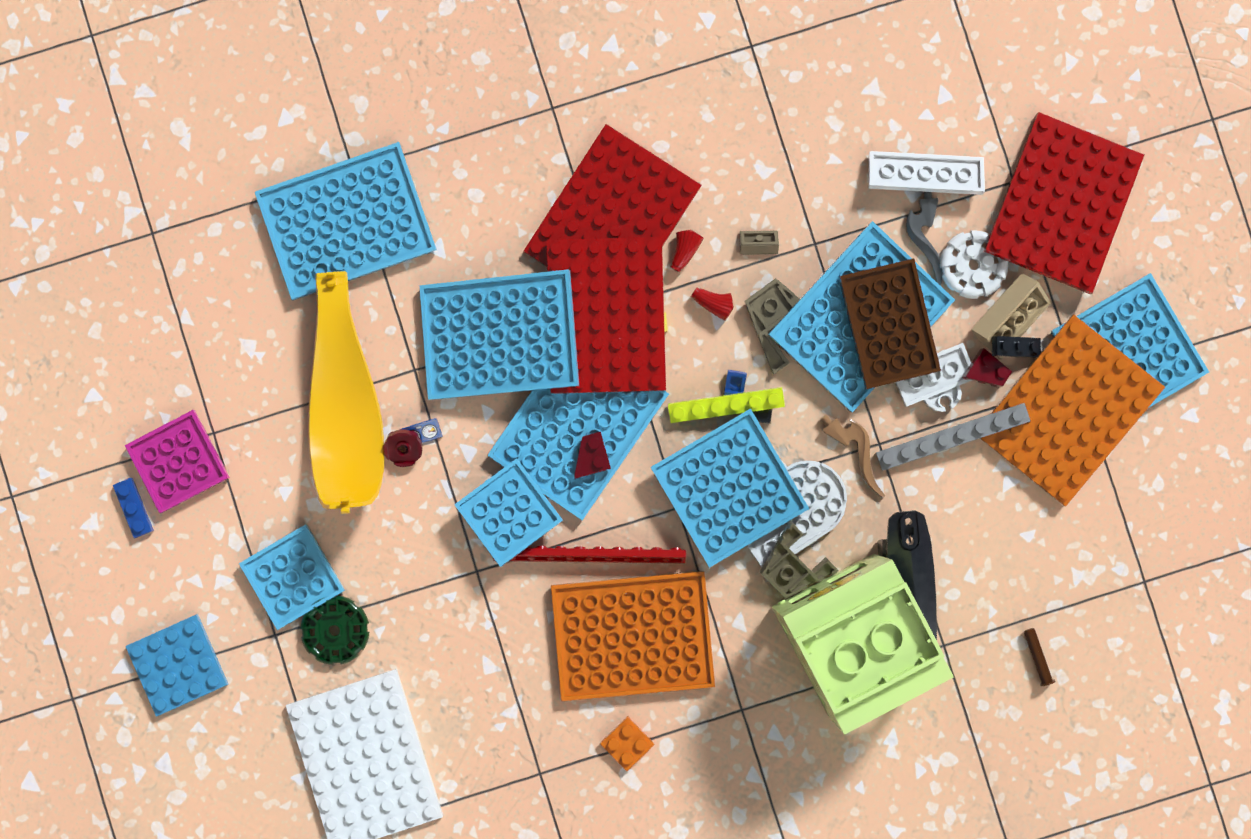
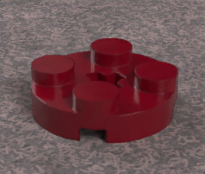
M401 429L388 434L383 451L385 457L394 462V465L409 467L420 459L423 444L417 432ZM405 445L408 448L405 452H402V449H398V447Z

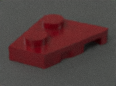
M601 432L582 437L574 475L575 479L611 469Z

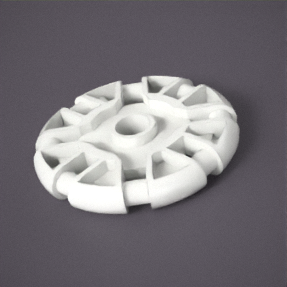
M971 230L970 233H959L947 242L948 246L941 253L940 268H942V278L949 289L955 290L959 293V296L964 298L978 299L980 296L987 297L996 292L1001 287L1000 283L1002 280L1006 279L1009 267L1008 261L998 257L999 263L994 264L993 257L996 256L984 252L985 248L981 247L984 242L987 244L989 234L986 232ZM971 240L972 245L966 247V241ZM954 249L959 252L956 257L952 254ZM970 260L978 262L977 270L970 269ZM955 265L956 272L950 273L949 267ZM991 273L996 276L994 280L988 278ZM959 280L966 283L964 287L958 284ZM981 283L982 288L977 289L975 284Z

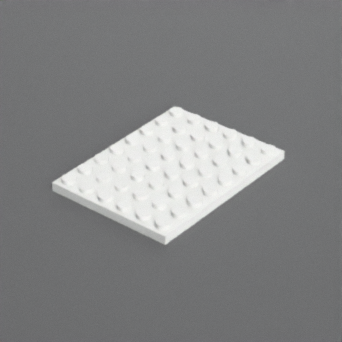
M397 669L286 705L327 839H378L444 816Z

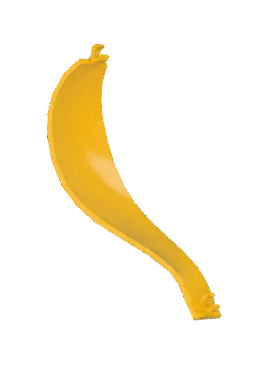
M347 272L316 273L317 323L308 416L311 470L315 491L324 509H341V514H349L350 508L370 505L379 494L384 472L383 424L375 387L351 315Z

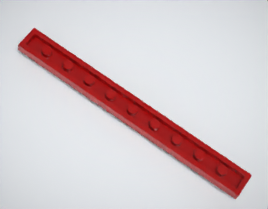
M537 546L536 548L527 547L510 561L685 564L686 550L677 547L670 550H662L660 547H653L651 549L613 547L612 549H605L604 547L597 546L593 549H586L583 546L574 548Z

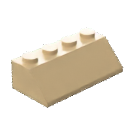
M1021 273L971 330L977 339L992 352L993 336L1021 337L1051 304V301L1038 281Z

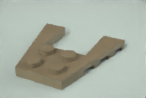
M776 278L744 301L773 374L790 362L768 335V331L775 327L800 300Z

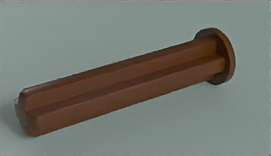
M1035 629L1025 630L1024 635L1041 680L1040 686L1055 683L1056 681L1052 679Z

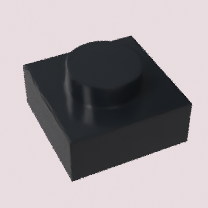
M773 409L753 411V414L758 422L771 424Z

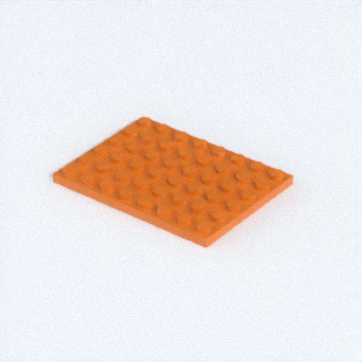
M1073 314L992 411V413L1025 403L1030 422L980 439L1066 507L1163 391L1165 386Z
M704 571L551 585L561 701L715 687Z

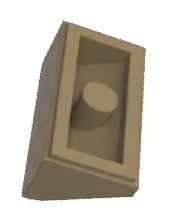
M740 231L741 255L778 254V231Z

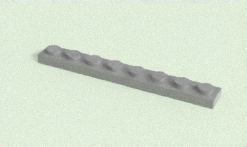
M1025 403L876 452L883 471L1030 422Z

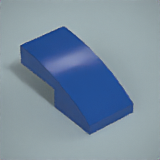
M728 370L724 395L744 393L747 372Z

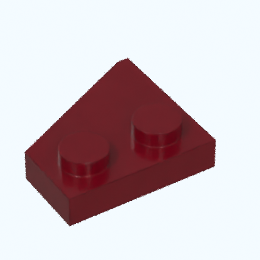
M982 348L962 378L965 380H976L982 384L988 383L991 386L1000 388L1004 386L1012 371L992 356L985 348Z

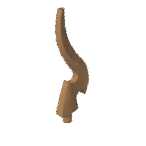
M825 414L821 418V421L826 425L822 431L844 446H849L851 440L857 442L859 466L863 479L874 492L882 498L885 497L872 474L870 440L867 431L851 419L849 420L851 423L850 427L844 429L837 418L831 421Z

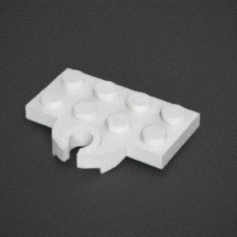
M963 343L937 353L941 371L895 382L905 407L923 400L930 409L945 412V407L940 404V399L943 396L949 398V407L951 409L957 405L959 400H961L962 394L960 385L972 381L971 379L965 380L962 378L971 364Z

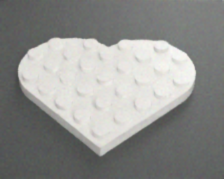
M782 461L809 507V510L790 520L804 534L789 548L794 554H797L835 528L845 513L847 493L842 479L831 467L816 461H800L786 466ZM790 521L747 545L761 567H763Z

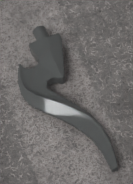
M924 192V199L918 200L921 212L919 215H915L912 210L909 211L906 220V230L910 239L930 261L935 273L936 282L941 286L942 268H940L939 255L921 231L922 226L932 227L938 198H932V192Z

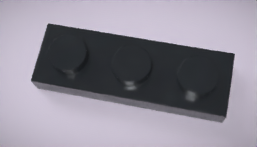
M992 337V356L1037 358L1041 353V338Z

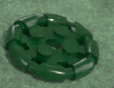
M336 596L326 600L325 603L318 607L314 606L313 610L304 614L300 629H302L301 640L306 651L314 655L317 661L328 665H334V663L342 665L358 657L361 649L364 650L370 633L367 627L369 621L364 610L354 604L355 601L344 596ZM330 605H336V611H330ZM348 609L354 613L351 618L348 614H345ZM317 612L322 615L319 620L315 618ZM332 625L339 627L340 632L337 636L331 635L329 631ZM354 625H360V632L354 633ZM315 628L314 636L310 635V629ZM351 641L355 644L352 649L347 646ZM319 643L324 646L322 651L316 648ZM333 650H339V655H334Z

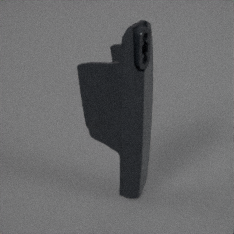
M916 510L896 512L888 519L887 539L877 541L878 555L893 560L937 640L934 561L925 515ZM906 518L911 519L909 524L904 523ZM908 536L912 538V542L909 544L906 543Z

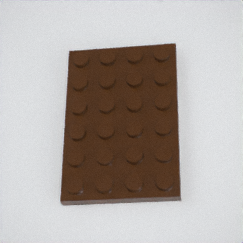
M914 258L839 276L865 389L941 371Z

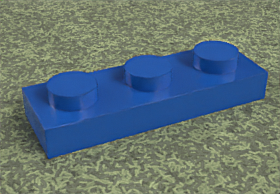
M133 478L114 484V490L133 537L138 538L154 531Z

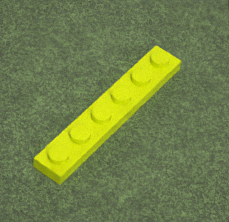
M782 387L668 403L671 423L739 414L749 409L753 412L785 407Z

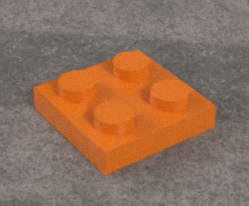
M629 716L600 742L605 750L626 771L655 745Z

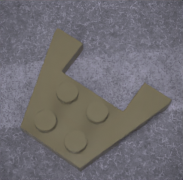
M792 521L787 524L760 570L765 579L785 599L806 589L807 585L815 581L819 582L825 576L839 571L826 557L810 570L789 549L804 535Z

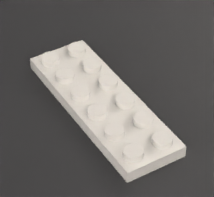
M870 151L868 155V189L983 195L985 192L984 157Z

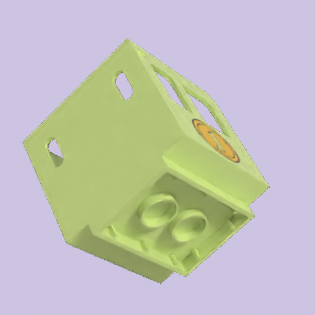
M876 554L870 555L772 606L828 716L844 735L954 677L926 619L892 559ZM862 566H865L864 568L858 570L857 572H855V573H853V574H851V575H849V576H847V577H845V578H843V579H841V580H839V581H837V582H835V583H833V584H830L831 582H833V581H835V580H837V579H839V578H841V577L847 575L848 573H850V572H852V571H854V570H856V569H858V568H860V567H862ZM817 591L815 594H813V595H811V596H809V597H807V598H805V599H803V600H801V601H799V602H797V603H795V604H791V603H793V602H795V601H797V600L803 598L804 596H806V595H808V594H810V593H812V592Z

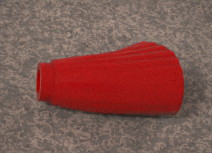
M691 229L676 232L677 247L670 267L679 273L690 262L704 239Z
M697 287L691 296L699 305L724 321L727 320L734 308L731 293L717 294Z

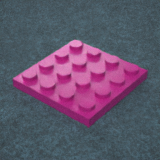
M191 410L125 445L159 513H163L230 478L195 410Z

